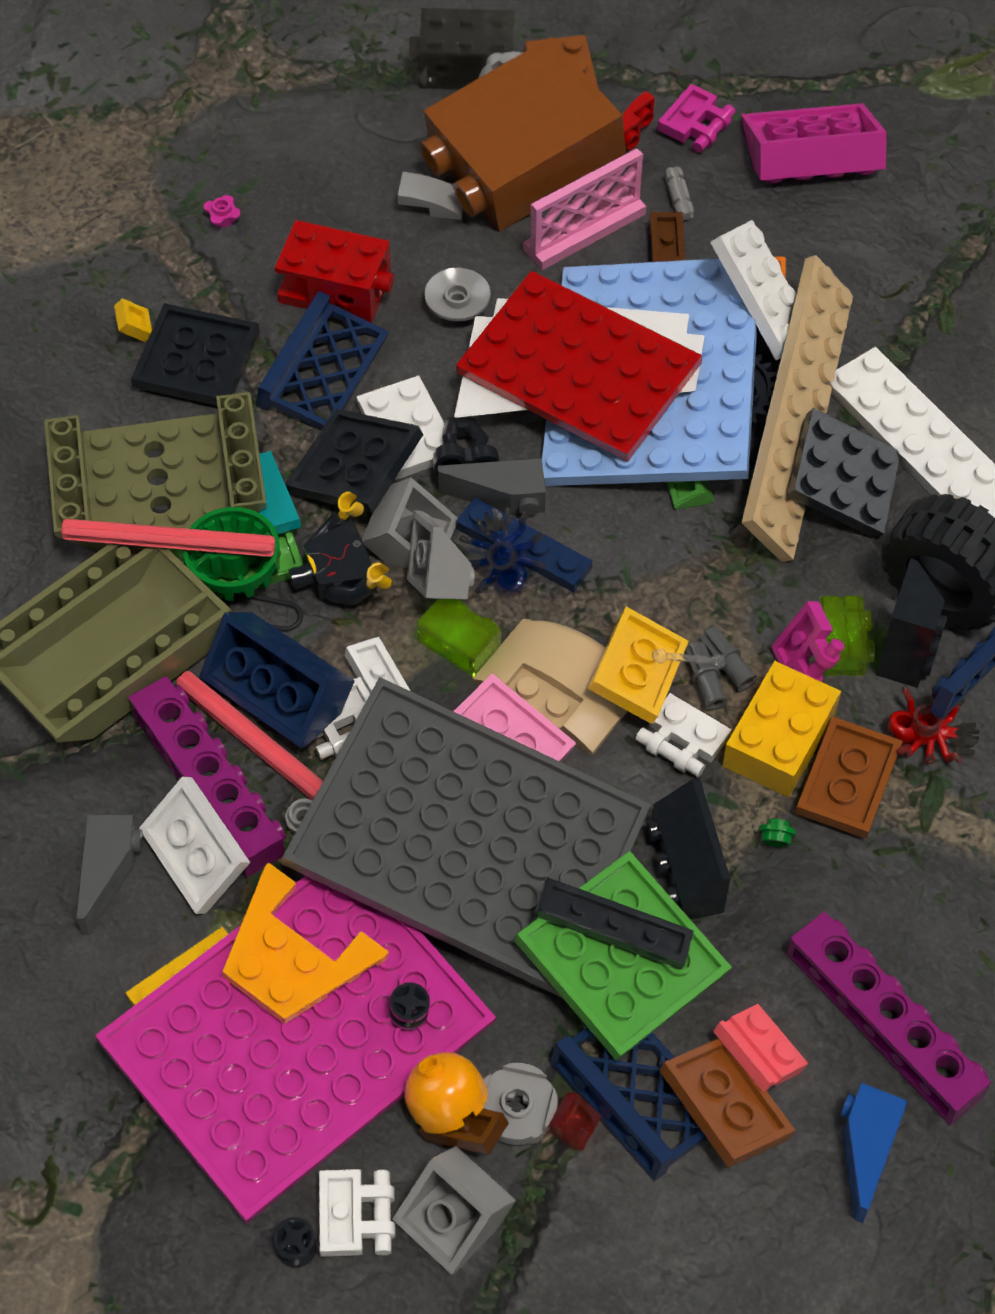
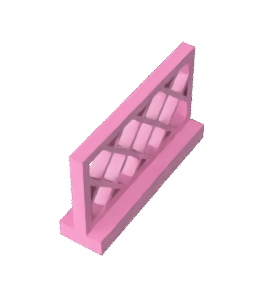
M637 148L531 204L530 238L523 242V251L541 270L646 215V205L640 200L643 153ZM630 166L625 174L621 176L626 167ZM604 180V181L601 183V185L598 187V189L595 190V187L598 185V183H599L600 181ZM617 181L618 183L613 188V190L609 194H607V192L610 190L613 184ZM577 194L571 204H569L570 199ZM589 195H591L592 197L589 199L586 205L583 208H581V206L589 197ZM551 208L546 216L542 218V212ZM564 209L565 212L562 214V216L559 218V220H558L557 222H555V219L558 217V215H559V214L561 213V211Z

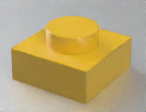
M123 298L114 305L118 330L125 335L144 342L147 341L152 332L148 309Z

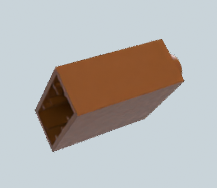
M552 37L423 110L429 138L420 142L419 148L427 166L437 177L449 172L457 181L453 184V189L464 211L472 218L483 212L499 232L531 214V204L626 154L623 115Z

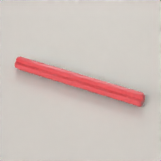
M64 519L61 527L62 538L65 540L267 557L274 555L276 544L275 537L271 535Z
M185 671L177 678V686L180 685L184 689L189 699L313 801L323 783L322 779L192 672Z

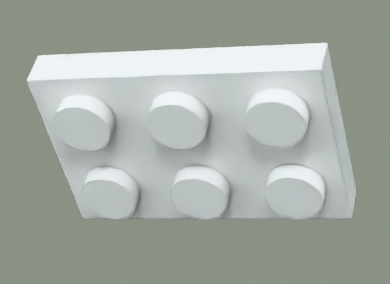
M420 376L356 396L357 406L362 414L418 425L423 433V437L395 480L433 467V453L436 448L443 444L444 422Z
M181 777L139 828L142 829L144 837L195 914H206L250 863L192 777Z

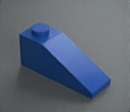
M861 1083L857 1096L848 1094L840 1115L848 1119L843 1136L855 1220L861 1223L864 1222L908 1102L864 1083Z

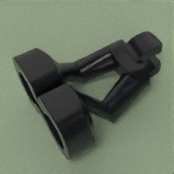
M453 416L445 420L442 434L443 444L436 448L433 453L432 463L436 476H438V466L500 461L498 450L494 446L487 445L489 437L476 419L469 418V416L459 418ZM456 436H471L475 440L473 448H463L461 445H458Z

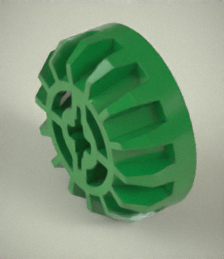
M242 507L216 509L201 516L189 528L271 535L275 537V552L271 557L182 549L185 566L215 595L223 593L227 601H233L235 593L244 592L247 598L254 596V590L257 586L261 589L267 588L271 584V576L279 572L281 552L277 531L266 517L256 511ZM258 563L255 574L244 580L243 576L248 573L250 566ZM223 576L227 579H237L238 581L224 582L219 581L216 578Z

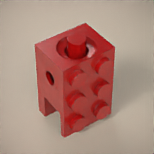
M295 220L274 268L275 273L285 275L277 293L278 303L308 309L318 291H321L331 296L330 304L370 323L375 318L384 293L391 292L395 279L394 273H391L390 241Z

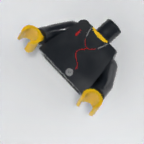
M351 492L341 494L338 499L340 510H335L311 536L308 542L303 545L305 564L288 569L294 590L314 584L320 601H331L353 606L371 594L377 593V586L381 589H388L391 586L392 580L383 575L389 571V568L379 562L371 563L354 520L349 521L348 517L350 515L357 517L364 511L363 504L355 502L350 507L351 503L357 498V495Z

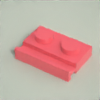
M759 1004L731 1016L726 1022L724 1020L719 1022L713 1031L763 1093L768 1091L771 1086H777L802 1073L809 1064Z

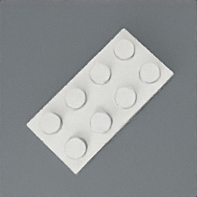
M751 220L719 236L710 243L750 315L756 321V325L774 358L778 360L782 357L796 293L782 274L778 260L772 256L767 247L763 233L756 227L754 221Z

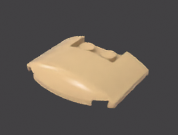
M522 619L472 679L474 684L480 686L491 674H494L575 741V746L593 756L628 712L588 689L606 647L582 632L549 621Z

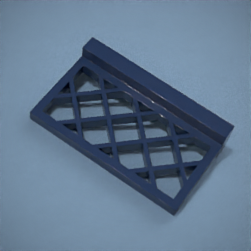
M318 291L258 386L256 406L266 411L271 406L322 430L328 420L315 415L312 407L328 404L331 410L330 417L336 409L344 410L386 341L389 331L330 304L331 296ZM331 317H334L344 322L347 329L331 332L328 321ZM367 333L377 339L373 344L360 346L356 335ZM350 337L354 348L338 351L334 340ZM328 341L332 352L316 356L313 345ZM358 356L361 366L346 370L342 359ZM335 360L340 372L323 375L320 363ZM313 365L317 377L301 380L298 373L299 368ZM343 380L346 386L345 392L331 394L327 383ZM321 385L325 396L308 399L304 388ZM298 389L302 401L290 403L281 397L284 392Z
M588 1027L573 1038L566 1036L556 1043L550 1064L654 1182L667 1173L669 1166L707 1139L698 1124L690 1123V1113L678 1096L663 1093L664 1076L661 1074L660 1069L665 1061L675 1057L653 1033L631 1050V1063L609 1060V1052L605 1047L603 1058L587 1056L580 1048L582 1044L587 1041L601 1043ZM637 1050L653 1051L659 1058L658 1067L637 1064ZM608 1069L630 1072L629 1088L614 1086L607 1078ZM636 1073L658 1077L657 1092L635 1089ZM634 1099L656 1102V1116L640 1115L634 1109ZM662 1103L684 1106L683 1122L662 1119ZM661 1128L683 1131L682 1144L671 1150L661 1139ZM689 1133H696L689 1138Z

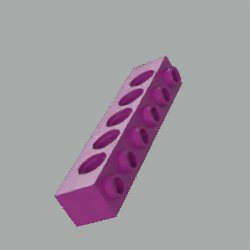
M166 675L130 695L128 699L133 717L179 781L181 777H192L250 861L248 866L242 871L244 876L248 878L265 868L268 862L272 864L282 858L285 853L283 841L287 839L282 826L276 819L273 821L269 820L264 813L267 809L262 798L257 792L252 794L245 786L247 780L238 765L231 766L226 759L228 754L222 742L218 738L212 740L207 733L209 728L199 711L193 713L189 708L190 701L184 689L180 685L174 687ZM177 718L173 722H165L167 719ZM190 744L197 745L191 749H184L185 746ZM207 771H215V772H216L215 774H213V775H211V776H203V775H202V774H204V773L207 772ZM227 798L236 799L232 803H221L224 799ZM245 826H255L251 831H241Z
M824 911L790 938L786 955L949 1126L985 1097L991 1082L988 1080V1075L984 1068L976 1061H970L959 1050V1045L954 1037L947 1032H942L931 1021L928 1011L921 1004L914 1003L904 993L902 985L894 976L884 973L876 964L872 953L865 947H859L850 938L849 932L842 922L837 919L833 920ZM836 954L843 959V961L833 962L829 960L826 955ZM863 982L870 987V990H860L853 983ZM890 1010L894 1012L898 1018L888 1019L884 1017L880 1011ZM908 1039H919L926 1047L916 1048L909 1043ZM936 1068H947L953 1073L954 1077H943L937 1072Z

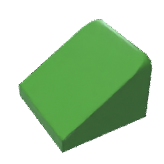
M708 480L667 482L676 510L715 502Z

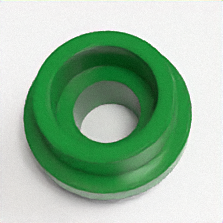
M767 819L766 824L758 826V833L761 835L760 842L767 846L790 847L791 839L796 837V830L789 827V822L786 820Z

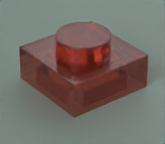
M567 1092L548 1126L572 1149L584 1150L602 1116L578 1093Z

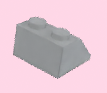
M410 477L390 485L373 511L362 537V542L385 563L408 568L414 510L422 511L441 527L450 539L458 517Z
M414 510L407 580L425 598L468 599L469 588L473 587L475 578L471 563L441 527L422 511Z
M455 1146L431 1158L392 1220L453 1275L493 1235L516 1200Z

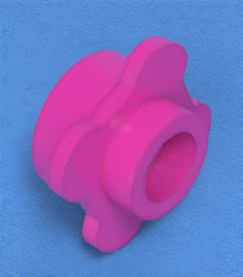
M224 195L221 198L207 201L204 204V211L210 214V222L217 227H228L241 215L240 209L234 206V198L230 195Z

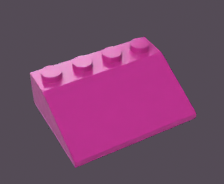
M864 104L741 114V121L754 171L759 179L764 182L778 183L782 181V178L792 177L797 180H810L814 175L842 177L848 172L869 175L875 173L876 170L886 169L887 132Z

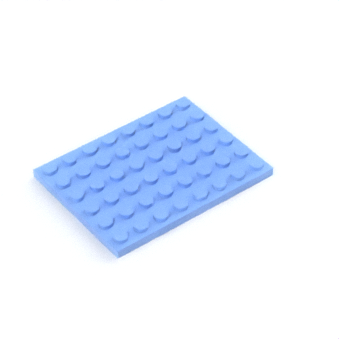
M720 259L563 267L562 286L604 307L689 314L687 334L704 335L702 364L699 368L696 391L679 393L628 462L546 420L542 454L545 486L748 479L757 325Z

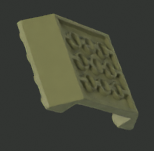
M244 392L216 396L218 413L91 431L82 430L79 415L45 419L55 536L62 538L61 527L64 519L138 524L141 522L143 525L189 529L201 516L220 508L242 507L258 513L267 507L251 393ZM159 449L163 451V454L156 458L147 456L151 450ZM156 477L167 479L161 485L150 484V481ZM161 504L170 506V509L165 513H155L152 511L153 507ZM67 540L95 551H99L110 544Z

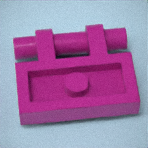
M690 84L659 119L657 130L682 143L690 136L696 138L692 147L696 152L701 153L706 147L712 146L720 130H725L730 125L735 109L729 104L725 105L723 109L716 107L718 96ZM704 119L711 121L708 126L702 124Z
M807 601L772 644L771 648L779 663L818 681H822V674L827 669H832L840 660L839 654L844 649V644L838 639H833L828 644L826 638L833 631V628L819 601ZM812 655H814V657H815V659H816V660L813 662V664H811V662H810V660H809Z

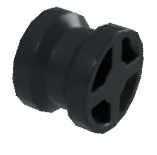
M414 982L403 983L394 989L390 997L389 1016L398 1028L415 1030L426 1022L430 1007V997L426 989Z
M291 1217L283 1220L276 1227L273 1237L275 1251L279 1260L285 1266L291 1268H301L309 1264L317 1251V1242L312 1225L305 1219ZM288 1247H297V1249H291V1248H290V1249L288 1250Z

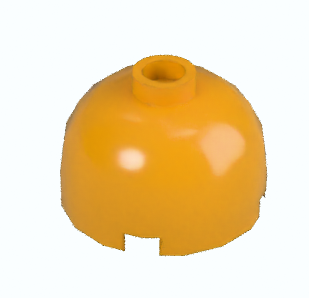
M442 1052L425 1057L412 1069L406 1080L405 1102L416 1124L421 1125L423 1131L427 1133L443 1134L461 1128L465 1125L462 1119L467 1117L472 1111L477 1116L488 1099V1087L478 1069L471 1060L454 1052Z

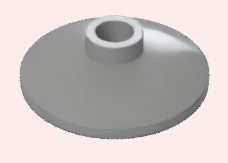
M450 268L438 272L428 281L425 287V302L428 308L440 318L450 321H465L480 315L487 308L490 302V287L485 278L473 270Z

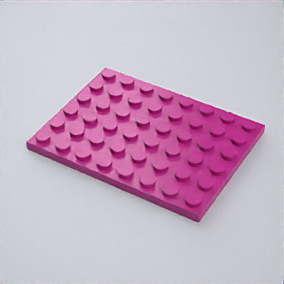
M307 876L296 883V889L273 916L334 961L340 957L360 931H362L389 951V956L385 962L378 966L374 965L363 972L358 979L350 984L342 985L328 994L326 999L284 1024L223 978L222 971L241 927L240 925L95 1035L96 1041L246 1224L405 1096L406 1080L412 1069L427 1056L442 1052H454L457 1054L496 1021V1016L419 929ZM407 982L421 985L426 989L430 997L427 1020L421 1027L415 1030L398 1028L389 1016L392 992L397 986Z

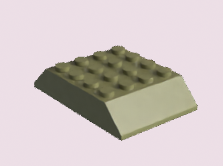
M108 544L0 621V683L58 743L93 739L131 711L128 699L130 695L166 675L172 681L207 655L224 612L232 611L168 548Z

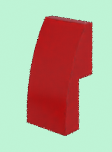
M647 91L638 96L622 114L626 151L632 150L638 145L641 138V128L647 127L653 120L655 97Z

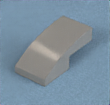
M402 172L398 191V204L430 208L431 217L462 219L463 208L455 195L452 184L425 175Z

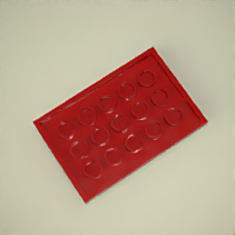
M531 270L458 361L456 371L467 379L628 462L700 367L702 355Z

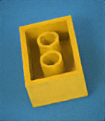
M774 660L726 744L722 766L789 798L827 731L832 716L834 717L836 714L841 691Z

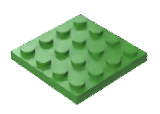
M630 851L579 889L694 930L687 960L682 970L541 918L532 922L514 938L516 944L616 1061L724 977L732 968Z

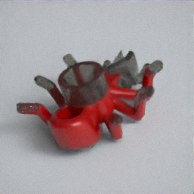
M902 687V693L907 701V711H894L890 715L887 724L888 734L891 737L902 740V744H906L897 749L900 755L905 754L907 757H910L921 745H927L925 762L926 764H934L935 756L933 755L935 741H937L942 756L947 763L953 760L957 763L962 762L963 758L959 754L971 756L975 754V750L964 748H971L978 743L979 736L972 735L979 734L980 730L974 729L977 724L974 722H963L953 727L947 726L954 721L959 709L966 701L965 697L950 711L945 719H941L930 712L936 698L935 696L931 695L930 704H923L915 709L914 699L908 687ZM946 739L948 744L951 747L956 748L958 753H949L947 745L945 743Z

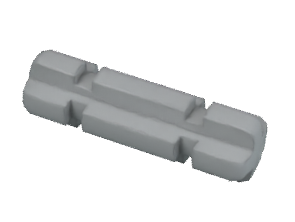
M678 166L674 168L669 167L665 170V180L669 186L668 191L673 207L676 209L674 211L682 212L683 221H689L693 218L694 209L689 201L690 195L686 182L683 179L682 169Z

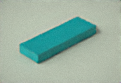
M268 451L259 454L267 507L259 513L272 523L277 534L301 528L299 516L272 452Z

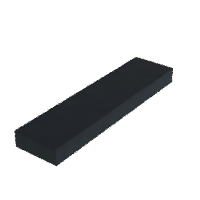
M549 877L546 878L534 914L535 917L680 970L685 966L694 930Z

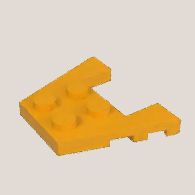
M268 862L260 877L222 974L223 978L286 1024L326 999L328 994L346 983L350 984L374 965L378 966L385 962L389 956V951L360 931L336 961L325 955L273 916L296 889V882Z

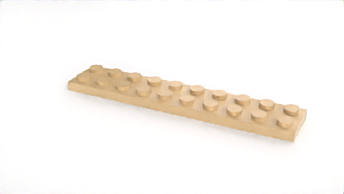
M817 255L806 258L742 519V524L781 562L794 560L806 507L805 504L787 496L805 417L812 408L825 414L827 413L832 391L830 382H833L835 379V370L837 369L853 298L850 290L837 279L831 269Z

